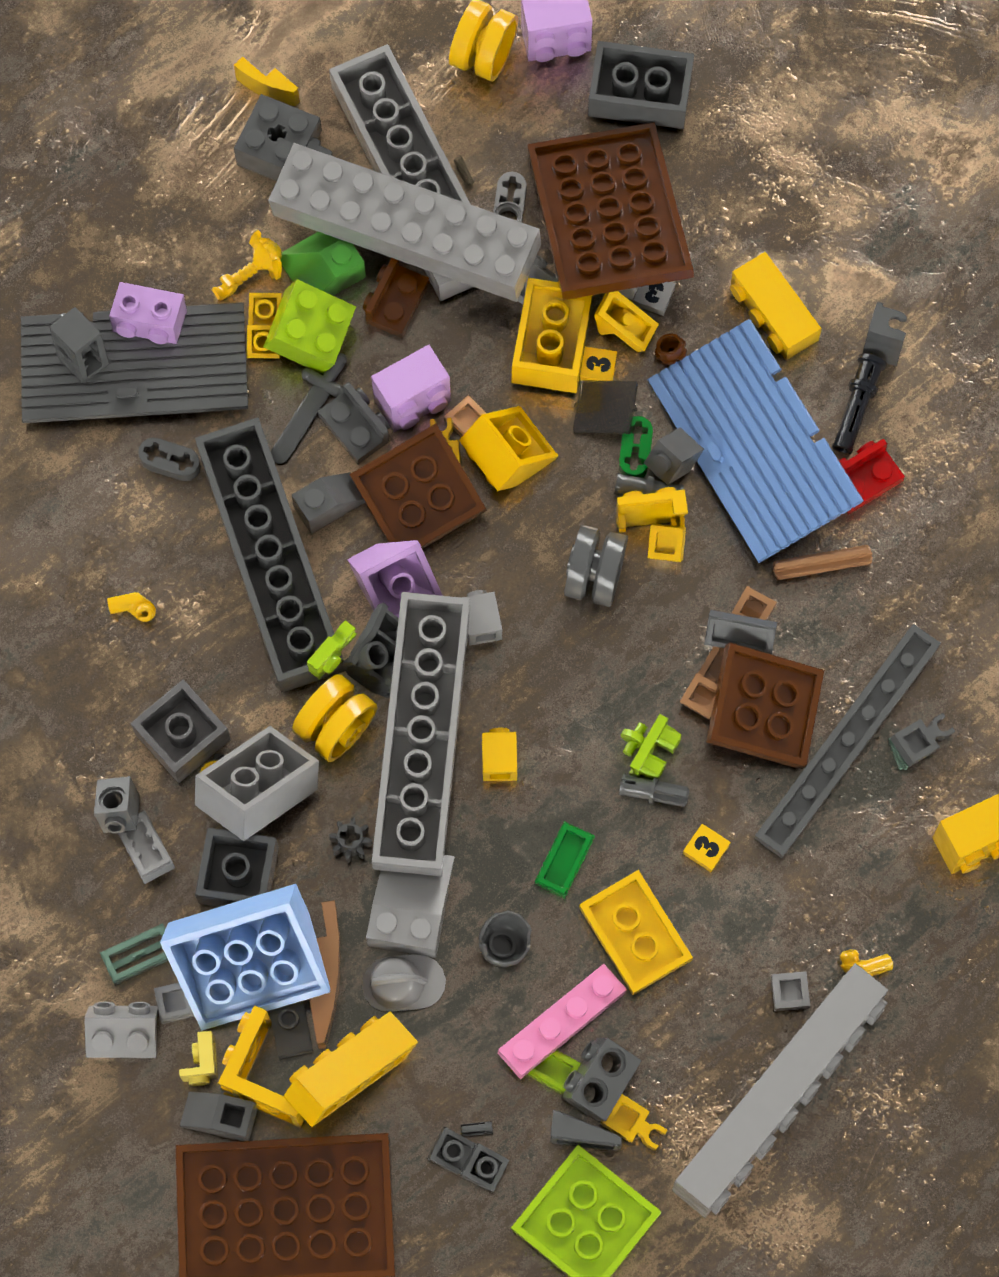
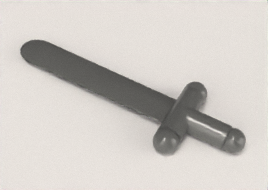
M339 353L335 365L324 372L323 375L311 368H305L302 371V378L313 385L271 450L275 463L282 464L290 458L318 414L317 411L321 409L328 396L331 394L337 397L344 392L343 386L334 381L347 362L345 354Z

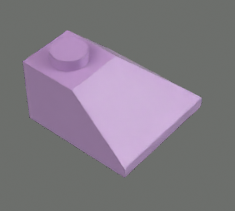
M417 540L375 544L347 559L373 611L378 604L385 603L389 606L388 610L399 618L402 592L443 596L421 545Z

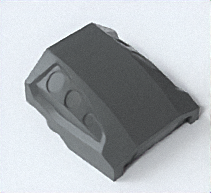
M381 603L372 612L350 656L342 664L348 676L370 692L390 699L399 618L388 610L389 606Z

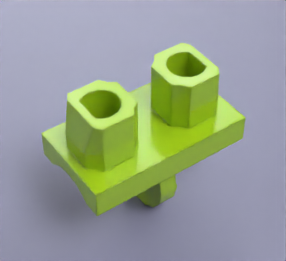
M659 714L646 738L643 735L648 727L640 722L634 731L630 729L622 731L620 736L627 742L623 753L632 756L635 749H639L630 765L631 771L629 775L636 777L643 775L650 779L655 777L659 780L667 762L652 755L654 750L659 746L673 754L682 738L679 732L668 725L669 718Z

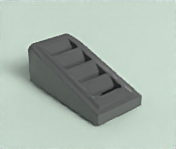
M553 1110L550 1142L552 1144L575 1147L580 1145L583 1148L616 1152L621 1150L622 1137L563 1112Z

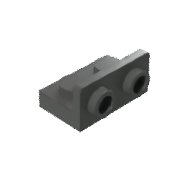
M347 382L343 385L344 392L317 412L320 419L353 460L360 464L390 442L388 432L390 425L380 412L375 414L368 406L370 401L360 387L354 389Z

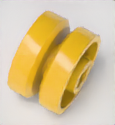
M472 0L466 8L454 34L449 53V64L464 71L474 66L475 75L493 82L502 71L513 46L519 23L518 16L503 9L493 15V9L490 4L480 0Z
M342 674L334 675L317 689L302 707L292 726V732L305 743L316 740L315 751L328 762L335 761L351 748L367 729L378 709L377 704L366 694L354 695V684Z

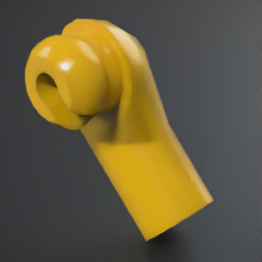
M138 592L107 598L110 614L128 611L142 622L152 620L156 614L154 604Z
M853 949L843 951L840 954V960L842 961L840 966L845 973L850 970L854 963L872 977L893 969V961L889 954L869 960H859L858 951Z

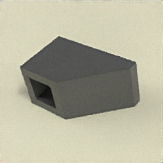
M189 1092L180 1127L237 1141H249L258 1109L255 1102L223 1094Z

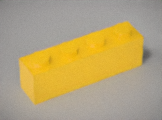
M391 1011L380 1019L373 1016L360 1028L361 1032L356 1036L353 1032L347 1034L337 1044L336 1050L331 1052L330 1049H326L313 1061L314 1065L308 1069L304 1065L289 1078L292 1084L283 1096L311 1127L406 1060L417 1045L418 1041Z

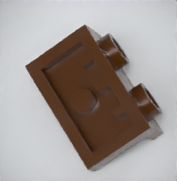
M391 258L388 265H382L376 280L379 284L374 293L369 292L366 296L363 310L365 311L367 324L403 338L430 284V280L424 275L400 266L399 260Z

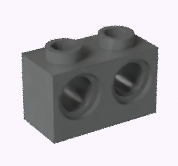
M596 1038L595 1041L591 1040L581 1054V1058L584 1060L578 1070L572 1071L565 1080L563 1088L566 1090L561 1098L595 1121H606L642 1060L609 1038ZM606 1053H609L613 1059V1066L608 1072L603 1069L601 1063L602 1057ZM588 1083H591L595 1088V1097L590 1102L584 1097V1088Z

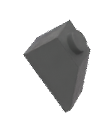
M351 472L321 477L292 494L294 509L311 535L365 503L364 498L350 476Z

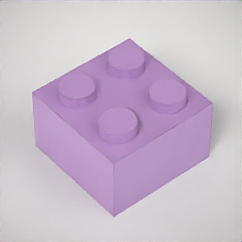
M521 0V29L528 62L536 60L538 62H547L554 57L564 55L575 57L591 51L592 17L588 0Z
M430 345L421 348L371 376L374 401L393 432L401 428L407 430L419 422V418L430 412L431 414H436L447 407L448 402L451 401L450 377Z

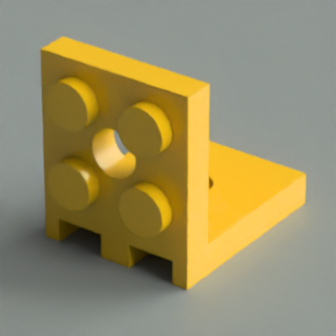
M254 1005L251 1013L245 1012L240 1020L237 1032L241 1034L236 1045L230 1044L222 1060V1064L226 1065L218 1084L221 1085L224 1095L255 1102L259 1111L301 1129L305 1119L284 1096L246 1080L272 1025L268 1012Z

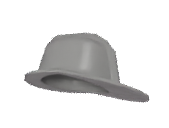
M418 954L388 956L376 960L367 968L363 975L362 990L365 999L370 1005L380 1011L419 1010L431 1007L441 998L445 991L446 978L442 967L436 960L428 956Z

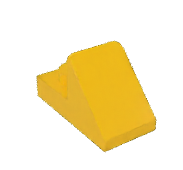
M619 291L605 293L594 314L599 334H615L636 352L646 350L659 325Z

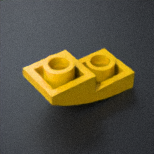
M249 293L247 358L280 359L279 354L263 346L283 297L282 293Z

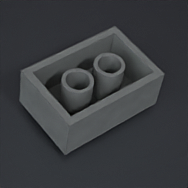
M598 41L589 93L588 116L642 124L655 122L657 126L684 129L694 53Z

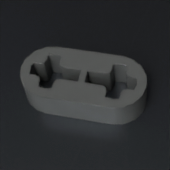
M159 438L146 439L139 446L138 454L141 464L149 471L180 481L193 480L200 473L199 457L190 448ZM155 448H159L160 455L166 457V459L155 457L153 461H150L147 452H153ZM186 458H189L193 467H186L184 471H181L179 464L173 461L184 462Z

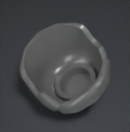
M509 910L493 914L485 921L479 933V949L484 959L492 965L503 968L517 965L530 950L532 931L530 924L521 914Z

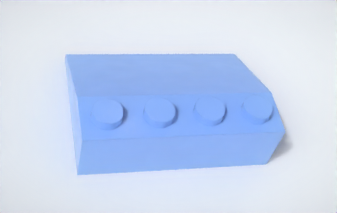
M296 884L169 922L160 941L201 1031L240 1020L245 1012L251 1013L254 1005L270 1011L330 993L331 990L310 914Z

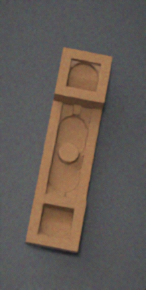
M747 586L731 614L768 620L777 602ZM714 646L680 700L682 705L709 720L712 715L725 648Z

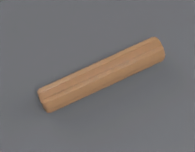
M868 545L776 560L773 562V572L777 580L868 565L872 563V551Z

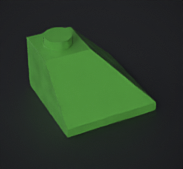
M316 232L282 252L281 266L292 282L298 279L333 296L366 277L364 260L354 245L321 232Z

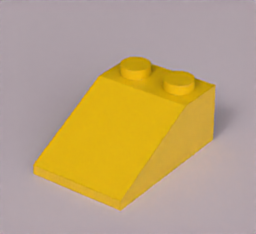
M528 278L512 362L511 383L577 393L593 295L562 300L558 282Z

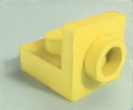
M212 1031L197 1032L198 1042L192 1043L194 1064L200 1063V1067L179 1069L180 1078L183 1082H189V1086H205L210 1084V1079H218L216 1041Z

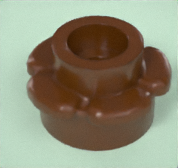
M673 333L661 336L656 343V358L661 359L662 363L667 365L675 364L686 356V342L680 336Z

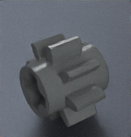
M355 817L351 818L350 823L344 825L342 822L337 821V834H329L330 841L338 842L333 848V854L338 855L342 852L346 856L348 863L351 861L352 856L358 855L364 859V846L369 847L373 844L372 839L363 837L369 831L368 825L359 827L356 825ZM350 834H355L356 840L353 841L352 846H347L345 840L349 838Z

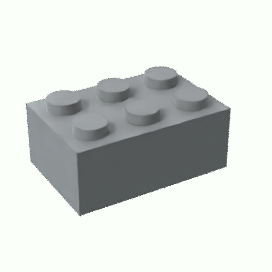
M269 726L195 775V806L245 841L317 791L319 760Z

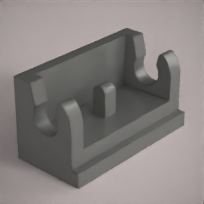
M877 302L862 354L875 355L882 358L887 364L897 366L906 333L899 329L891 328L889 321L897 319L900 322H906L907 316L900 311L884 307V303Z

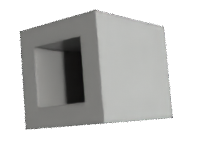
M475 590L468 593L467 597H462L470 598V618L467 637L469 646L502 640V626L495 591L487 593L486 590Z

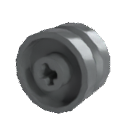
M582 524L569 556L564 596L581 600L586 596L590 582L593 581V602L611 607L623 566L628 535L611 531L605 538L602 550H598L601 535L599 528Z

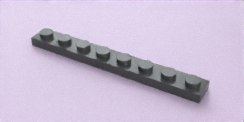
M912 624L756 833L755 840L780 858L785 856L938 650L941 642L915 624Z

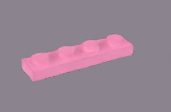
M605 964L601 965L498 1049L499 1056L521 1080L626 994V987Z

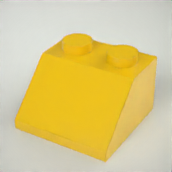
M521 406L482 414L459 439V442L466 449L469 458L476 462L485 474L489 484L495 487L497 491L520 485L558 458V454Z

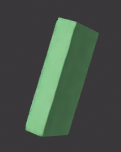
M564 821L536 877L534 885L566 899L591 848L595 835Z

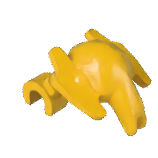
M259 230L255 231L249 241L254 251L253 262H249L242 270H238V273L233 275L226 274L220 277L222 285L212 288V292L217 299L224 300L230 297L243 281H247L253 274L258 273V270H268L271 279H279L282 272V251L280 246L269 238H261V232Z

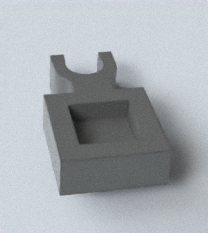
M944 713L936 716L929 723L928 727L920 719L890 738L908 767L936 752L940 748L936 740L942 741L955 732L953 727L948 731H941L938 728L937 723L946 717Z

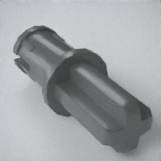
M625 773L622 776L623 782H621L619 795L621 796L626 795L649 800V804H653L656 801L681 807L686 806L688 802L689 788L686 786L660 782L655 777L651 780Z

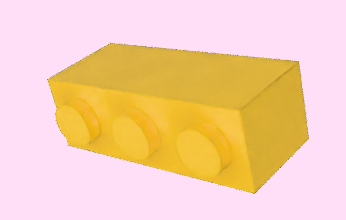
M763 252L732 272L730 290L738 302L743 301L748 307L750 319L757 328L762 327L768 335L767 341L776 354L781 353L787 361L819 341L820 325L766 252Z

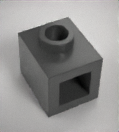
M680 427L657 441L644 464L659 479H662L669 485L691 471L704 448Z

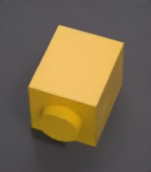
M498 727L489 729L488 733H482L483 781H517L516 732H509L508 728Z

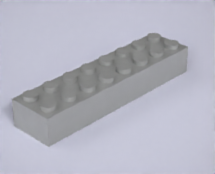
M388 44L329 69L331 88L374 171L470 204ZM424 269L440 302L473 287Z
M293 143L268 200L273 216L515 302L518 301L541 246L539 228Z
M410 592L401 593L372 854L373 870L442 876L470 618V598Z
M854 963L678 1176L672 1191L704 1218L711 1211L717 1215L730 1199L729 1197L732 1194L728 1191L730 1187L734 1184L739 1188L752 1172L751 1170L754 1165L751 1162L757 1157L762 1160L773 1147L777 1139L773 1136L776 1131L780 1130L784 1133L796 1119V1115L799 1112L796 1107L801 1102L806 1106L812 1100L821 1086L818 1080L822 1075L829 1079L844 1058L841 1052L846 1049L850 1053L863 1037L862 1035L866 1031L863 1028L864 1024L867 1022L872 1026L880 1017L888 1004L884 1000L888 989Z

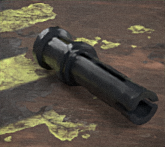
M866 353L859 354L858 356L859 366L855 378L849 382L851 395L835 441L832 444V448L842 454L850 455L853 452V446L869 400L877 395L878 388L876 385L880 373L887 366L886 361L882 358Z

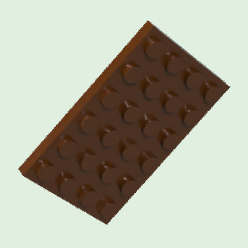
M655 122L527 144L562 300L694 278L693 265Z
M388 1133L175 1145L179 1277H395Z

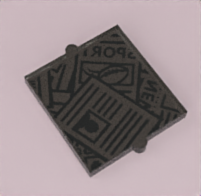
M581 380L578 402L574 404L576 415L573 431L575 433L630 434L633 414L637 411V406L635 405L638 389L637 381Z

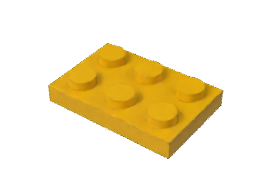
M639 870L579 904V909L632 995L637 994L693 960V956Z

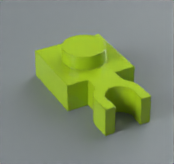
M345 620L332 637L329 636L308 659L309 672L319 680L325 673L331 674L341 662V651L357 635L354 632L356 628Z

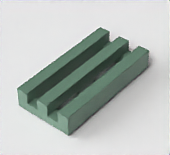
M163 923L100 952L115 986L169 961L165 952L121 973H116V970L163 949L160 941L114 963L110 960V958L159 935L163 937L166 929Z

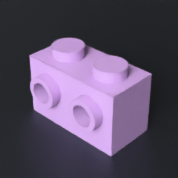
M120 282L109 315L113 332H117L119 335L127 338H133L134 336L147 338L157 344H177L187 312L184 294Z

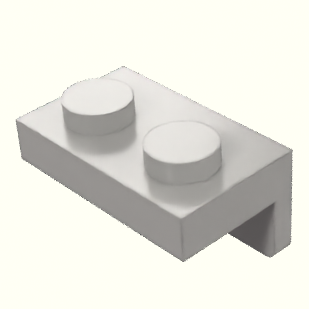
M107 1001L89 1006L85 1015L86 1058H156L158 1006H150L147 1002H133L129 1006H115L114 1003Z

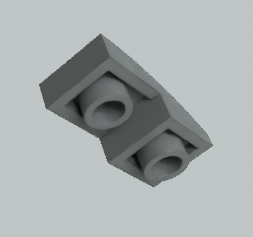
M447 1127L442 1128L426 1158L491 1192H494L509 1162L507 1158L480 1143L476 1144Z

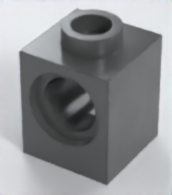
M131 776L97 780L94 815L103 833H122L123 831L137 830L140 795Z

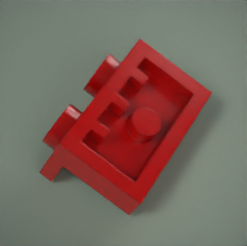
M884 439L876 443L869 441L857 450V455L849 460L846 458L839 460L864 500L861 504L847 511L848 515L904 481V474L886 451L888 444Z

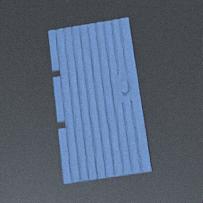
M748 319L647 380L676 428L681 427L704 448L697 462L758 563H761L771 555L773 556L790 544L800 540V538L810 534V532L817 530L822 525L829 523L841 514L851 510V508L861 504L864 500L825 438L816 443L810 438L820 431L787 377L777 382L772 377L782 369L752 321Z

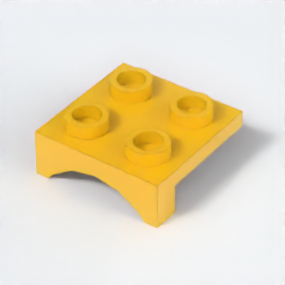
M665 487L657 490L656 493L643 494L641 491H631L623 494V497H617L616 526L619 528V533L626 532V527L670 522V526L685 527L684 516L688 514L685 489L676 490L674 487Z

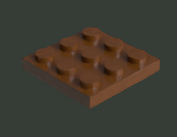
M437 424L430 426L350 473L351 478L389 543L417 540L423 549L487 511Z
M728 643L725 645L706 742L798 769L805 768L807 766L824 670L734 643Z

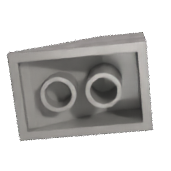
M444 855L442 876L380 871L366 935L368 947L436 958L455 859L454 856Z

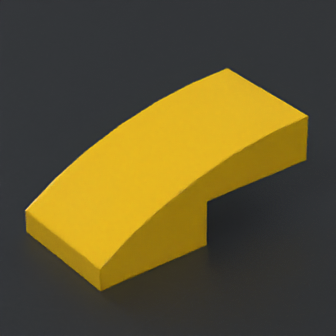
M241 57L234 64L236 80L251 91L291 106H297L300 103L298 87L276 68L265 76L244 57Z

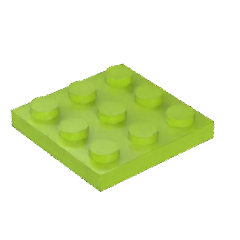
M577 1145L513 1224L511 1230L569 1277H611L657 1220L662 1211L580 1145Z

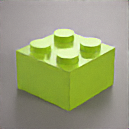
M296 279L284 291L263 347L311 368L318 373L324 374V372L335 365L356 306Z

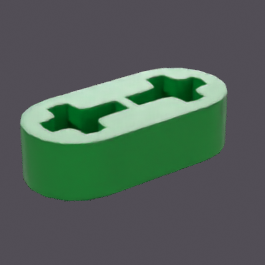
M634 416L629 418L630 422L627 420V423L625 422L624 426L628 424L630 426H627L622 433L619 471L622 475L643 478L649 469L644 462L651 452L653 426L645 417ZM635 427H642V432L646 434L641 435L640 444H634V433L632 432L635 430ZM632 452L639 453L638 463L642 465H638L637 470H631L630 464H628L631 462Z

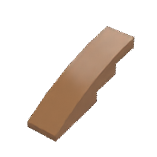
M335 900L321 902L327 936L316 938L331 990L330 993L309 999L319 1050L326 1049L336 1013L340 984L341 941Z

